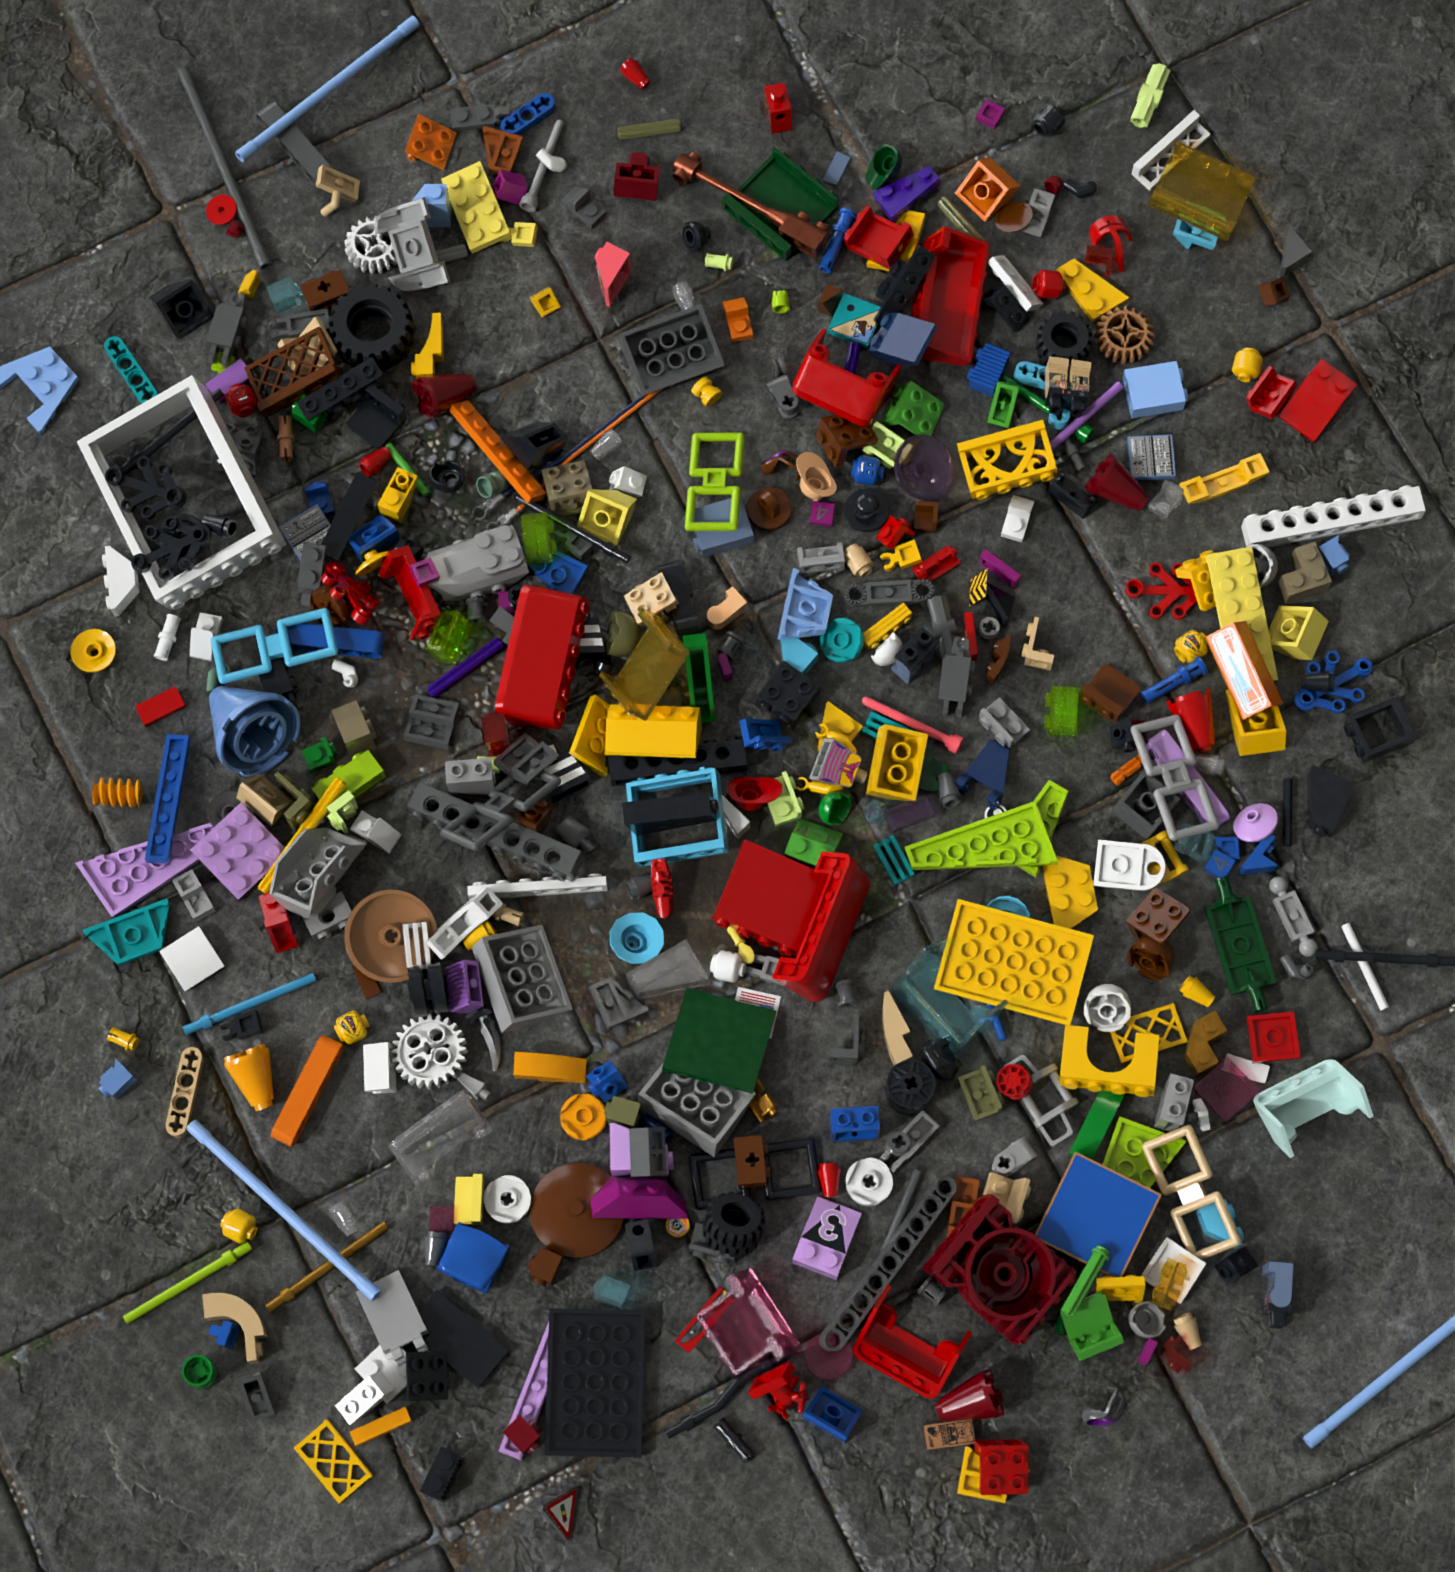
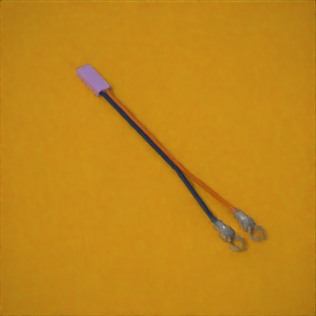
M661 390L644 396L641 395L567 454L535 472L532 476L536 478L542 474L543 469L554 467L562 461L564 462L561 465L568 464ZM543 482L540 486L544 488L545 483ZM512 486L493 497H489L484 501L483 507L477 506L473 509V515H470V518L474 517V512L477 509L483 510L485 508V515L482 518H475L474 522L476 520H484L486 512L490 513L496 510L498 505L515 488ZM521 504L512 508L507 513H503L498 517L497 523H489L486 529L488 530L491 525H511L512 521L520 515L526 506Z

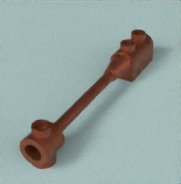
M690 152L689 155L681 153L673 165L672 176L680 184L686 185L688 181L694 182L698 178L726 194L728 193L736 200L766 215L770 221L779 227V236L791 246L815 259L818 258L827 245L830 233L827 232L829 228L824 223L817 222L816 225L810 223V217L801 211L796 215L775 208H769L702 171L701 157L695 152Z

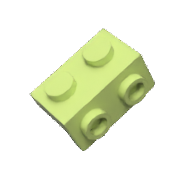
M876 421L872 429L878 437V442L875 445L863 447L862 450L872 457L874 455L880 457V463L889 469L892 467L900 468L914 446L879 421Z

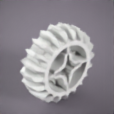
M376 216L373 221H370L367 217L365 223L359 220L358 227L352 225V232H347V239L345 240V252L348 255L349 262L353 263L356 269L361 267L363 273L369 269L372 275L375 270L382 273V268L390 271V264H397L392 243L387 245L383 241V235L390 239L388 232L375 235ZM358 245L365 249V256L358 252Z

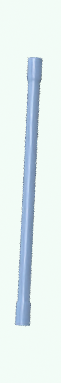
M414 16L405 20L387 37L260 135L235 152L237 158L241 162H245L258 152L263 145L391 46L420 26L419 21Z
M195 1119L187 1126L186 1130L212 1151L347 1276L368 1299L373 1301L379 1296L381 1290L371 1280L363 1276L219 1143L199 1121Z
M1455 1315L1327 1420L1318 1424L1303 1437L1306 1444L1311 1449L1317 1446L1329 1436L1330 1432L1455 1331Z

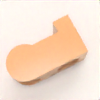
M733 586L726 591V599L721 604L713 606L708 610L707 623L709 627L713 630L724 628L747 610L746 600Z

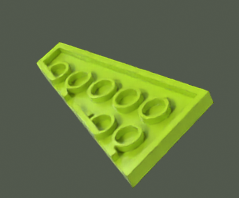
M1035 801L905 846L912 870L1059 865Z
M1119 1116L1102 1165L1150 1188L1156 1179L1144 1154L1142 1144L1166 1133ZM1179 1138L1153 1149L1162 1171L1165 1170L1186 1143L1185 1140Z

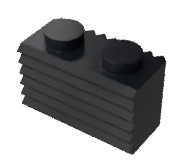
M441 1446L421 1486L420 1492L435 1500L444 1502V1498L447 1497L446 1493H449L448 1489L451 1488L450 1484H453L455 1475H458L457 1471L460 1470L459 1466H462L463 1457Z

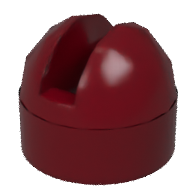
M1051 176L1044 181V187L1048 193L1056 195L1062 189L1063 180L1058 176Z
M233 219L228 226L226 235L232 238H240L242 236L241 233L244 232V226L239 221Z

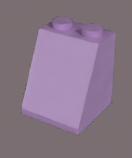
M610 1123L612 1176H631L629 1129L616 1123ZM666 1144L667 1175L654 1177H669V1170H674L673 1152H668Z

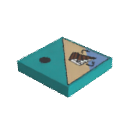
M844 293L827 333L849 342H858L862 347L868 349L878 327V324L874 322V318L881 307Z

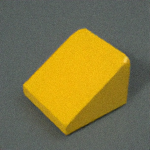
M256 270L245 275L238 294H243L250 299L254 297L260 283Z
M550 287L530 297L531 302L541 317L561 307Z

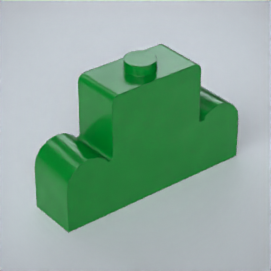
M706 633L684 635L683 648L690 707H700L702 723L715 721Z

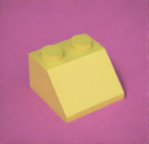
M1279 606L1268 630L1272 650L1293 659L1312 660L1329 621L1314 607Z

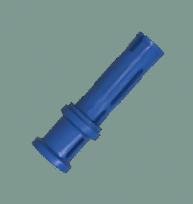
M841 208L839 210V218L836 224L832 226L833 235L818 266L819 270L825 273L832 272L844 242L845 233L851 228L853 221L858 216L850 209Z
M1198 656L1195 661L1184 667L1179 666L1176 670L1177 672L1140 692L1145 703L1150 704V702L1182 684L1189 685L1192 682L1191 680L1196 677L1208 674L1202 659ZM1168 683H1171V684L1168 685L1167 687H1165V688H1163L1162 690L1156 692L1157 689L1163 687L1164 685H1166V684H1168Z

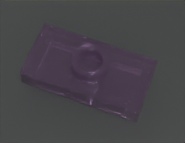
M925 794L917 797L916 801H907L887 809L884 816L891 832L895 833L935 817V814Z

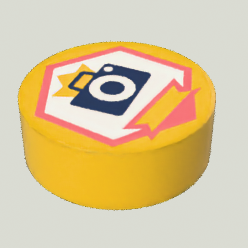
M688 1218L667 1219L666 1230L672 1237L681 1238L689 1231L690 1224Z

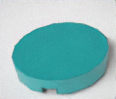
M837 618L832 620L833 622L829 625L827 624L825 634L820 635V647L829 660L836 663H848L856 659L861 653L864 646V634L856 622L847 618Z

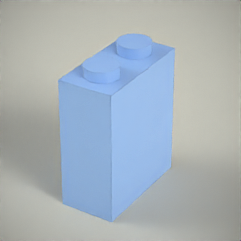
M1177 361L1124 370L1122 379L1131 419L1184 409L1185 403L1188 401V393L1186 388L1183 389V371L1181 368L1178 369Z

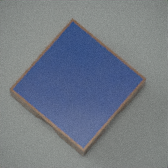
M1075 1151L1034 1235L1052 1248L1085 1264L1088 1263L1093 1254L1091 1250L1096 1248V1246H1101L1109 1251V1260L1104 1262L1100 1272L1112 1277H1122L1162 1194Z

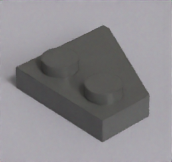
M611 977L589 986L591 995L608 1030L648 1014L650 1011L646 1005L640 1004L633 998L630 992L622 989L619 983Z

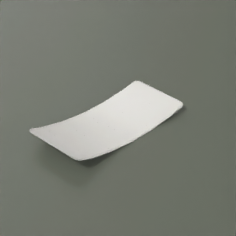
M1227 1053L1222 1070L1236 1076L1265 1083L1270 1066L1261 1063L1253 1064L1250 1060Z

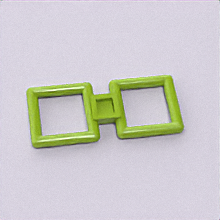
M694 433L692 435L689 475L691 477H703V486H690L688 488L685 529L687 531H736L738 529L741 488L739 486H726L727 477H739L742 475L745 441L743 433ZM736 441L734 468H698L700 442ZM696 495H732L730 522H694Z

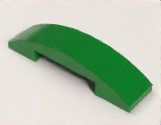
M1101 1090L1069 1155L1073 1156L1076 1151L1093 1159L1125 1093L1118 1095L1111 1091Z

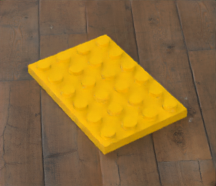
M958 899L934 990L1070 1026L1094 935Z

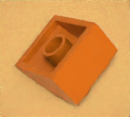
M990 157L977 161L955 194L984 222H987L1001 207L1009 203L1020 185Z

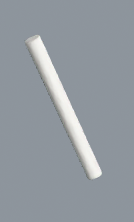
M1350 923L1341 926L1352 951L1363 952ZM1357 961L1380 1011L1389 1008L1369 963Z

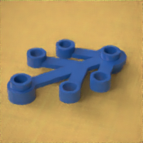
M1329 651L1327 653L1324 672L1334 673L1335 665L1340 659L1336 651ZM1334 656L1336 661H1330L1328 657ZM1367 658L1358 659L1353 668L1334 678V692H1328V694L1349 699L1353 703H1360L1365 696L1362 689L1355 688L1349 690L1339 686L1356 676L1360 678L1369 676L1373 669L1371 661ZM1310 662L1306 667L1307 675L1319 673L1321 667L1317 662ZM1364 663L1368 668L1362 669L1360 664ZM1314 666L1317 672H1311L1309 667ZM1300 689L1294 698L1296 706L1304 711L1318 707L1330 710L1334 714H1341L1345 709V702L1341 699H1335L1332 702L1319 698L1326 693ZM1353 693H1359L1361 698L1356 699ZM1308 696L1310 701L1305 702L1302 697ZM1334 704H1340L1342 709L1337 710Z

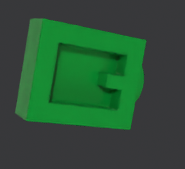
M325 736L321 738L322 742L301 750L310 772L336 762L333 756L337 754L332 741L328 742Z

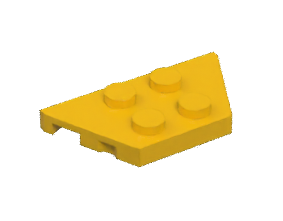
M1056 855L1059 865H1042L1052 923L1072 929L1098 911L1090 865Z

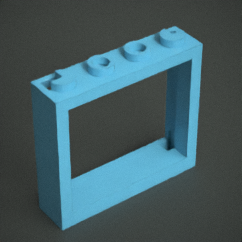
M701 767L699 771L693 772L681 770L676 775L658 774L653 779L638 778V780L626 783L628 802L639 801V794L712 782L713 796L719 806V813H716L718 839L645 852L643 835L637 836L631 831L634 862L640 868L651 866V860L656 858H666L667 862L671 863L729 853L720 773L715 768Z

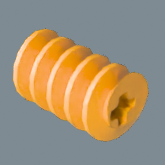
M101 777L99 783L95 782L93 785L92 799L94 806H98L101 802L103 806H108L110 803L112 807H116L118 804L121 807H126L127 804L131 808H134L136 805L139 808L141 807L143 788L140 779H137L135 785H132L131 779H128L126 785H123L122 778L118 779L117 784H114L113 778H109L108 784H105L104 777Z

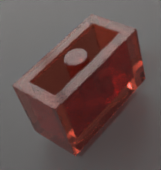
M492 712L486 714V717H481L488 755L496 756L500 755L510 746V740L504 714Z

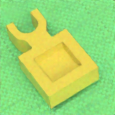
M515 222L514 228H509L512 236L500 242L511 240L513 246L534 247L538 227L536 223Z

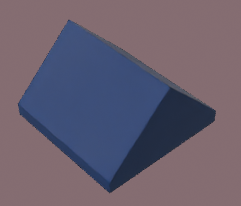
M380 514L354 531L347 543L361 563L366 560L364 555L372 550H376L377 553L385 552L396 545L400 537L396 527Z
M821 1386L804 1412L803 1419L845 1443L863 1410Z

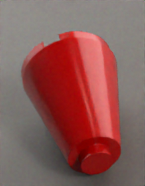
M1210 688L1205 689V694H1201L1199 690L1176 697V703L1171 704L1170 700L1166 701L1172 715L1180 716L1193 751L1198 750L1199 754L1212 750L1211 745L1215 744Z

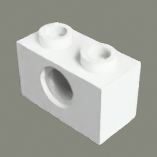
M380 1370L368 1376L335 1406L351 1425L366 1416L395 1389Z

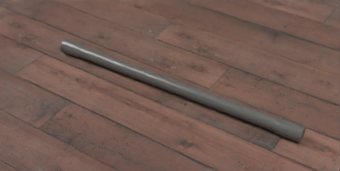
M188 66L180 67L177 70L178 76L184 89H186L229 194L235 200L237 213L251 243L259 268L261 270L269 269L272 266V262L261 242L198 93L192 73Z

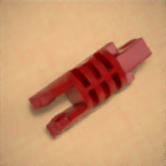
M656 858L651 860V883L656 910L662 919L672 914V899L674 895L667 859Z

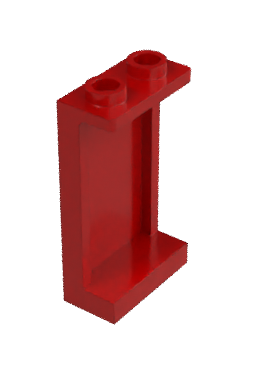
M408 545L388 551L379 574L382 580L395 577L416 621L410 635L411 640H425L432 635L441 613L428 585L418 588L409 570L410 565L416 563V560Z

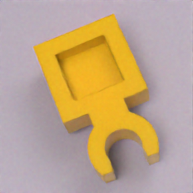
M915 539L895 546V553L893 554L883 553L880 555L882 561L891 560L888 565L883 566L886 572L892 571L898 564L901 569H905L923 562Z

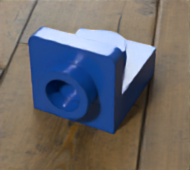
M314 482L305 487L310 508L318 504L325 516L335 514L326 482Z

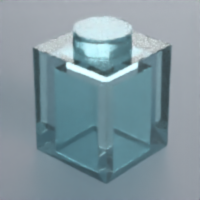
M290 276L266 286L277 314L301 304L299 298L302 295L301 289L297 282L293 284Z
M603 1275L602 1280L597 1279L592 1293H595L594 1298L596 1301L618 1310H623L631 1287L628 1284Z

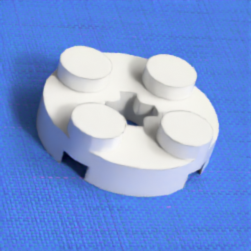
M865 1158L853 1163L846 1175V1190L855 1202L864 1206L879 1205L888 1198L893 1187L892 1174L888 1166L876 1158ZM874 1177L873 1182L876 1185L866 1188L865 1182L862 1181L863 1178Z
M504 1175L487 1186L483 1200L487 1213L495 1221L511 1224L520 1222L528 1213L531 1205V1194L529 1188L520 1178ZM507 1193H510L514 1202L505 1206L501 1198L502 1196L506 1197Z

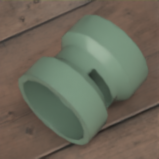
M498 470L491 472L489 475L479 477L476 482L477 490L484 498L504 492L508 486L507 479Z

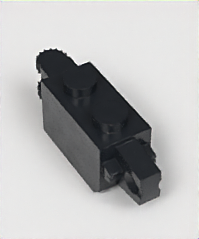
M260 652L259 657L254 662L255 666L262 665ZM284 657L271 660L272 670L259 675L264 691L279 694L288 700L290 699V702L299 710L294 689L298 687L293 675L289 677L286 670L290 667L286 666Z

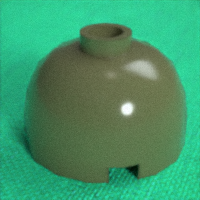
M619 611L611 614L606 631L609 632V640L605 639V652L607 655L627 656L635 650L637 644L641 645L643 632L640 631V626L632 615Z

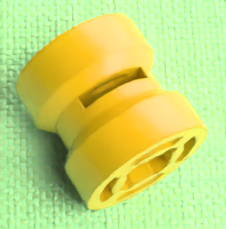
M707 376L701 378L691 390L696 397L702 399V403L707 408L714 405L722 395V391L718 387L712 386V381Z

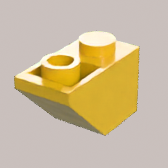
M397 467L377 504L380 514L401 523L411 504L418 480L417 475Z

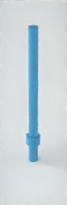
M314 973L212 1015H203L199 1017L200 1020L183 1026L184 1032L188 1035L202 1028L206 1030L213 1027L214 1023L316 982Z

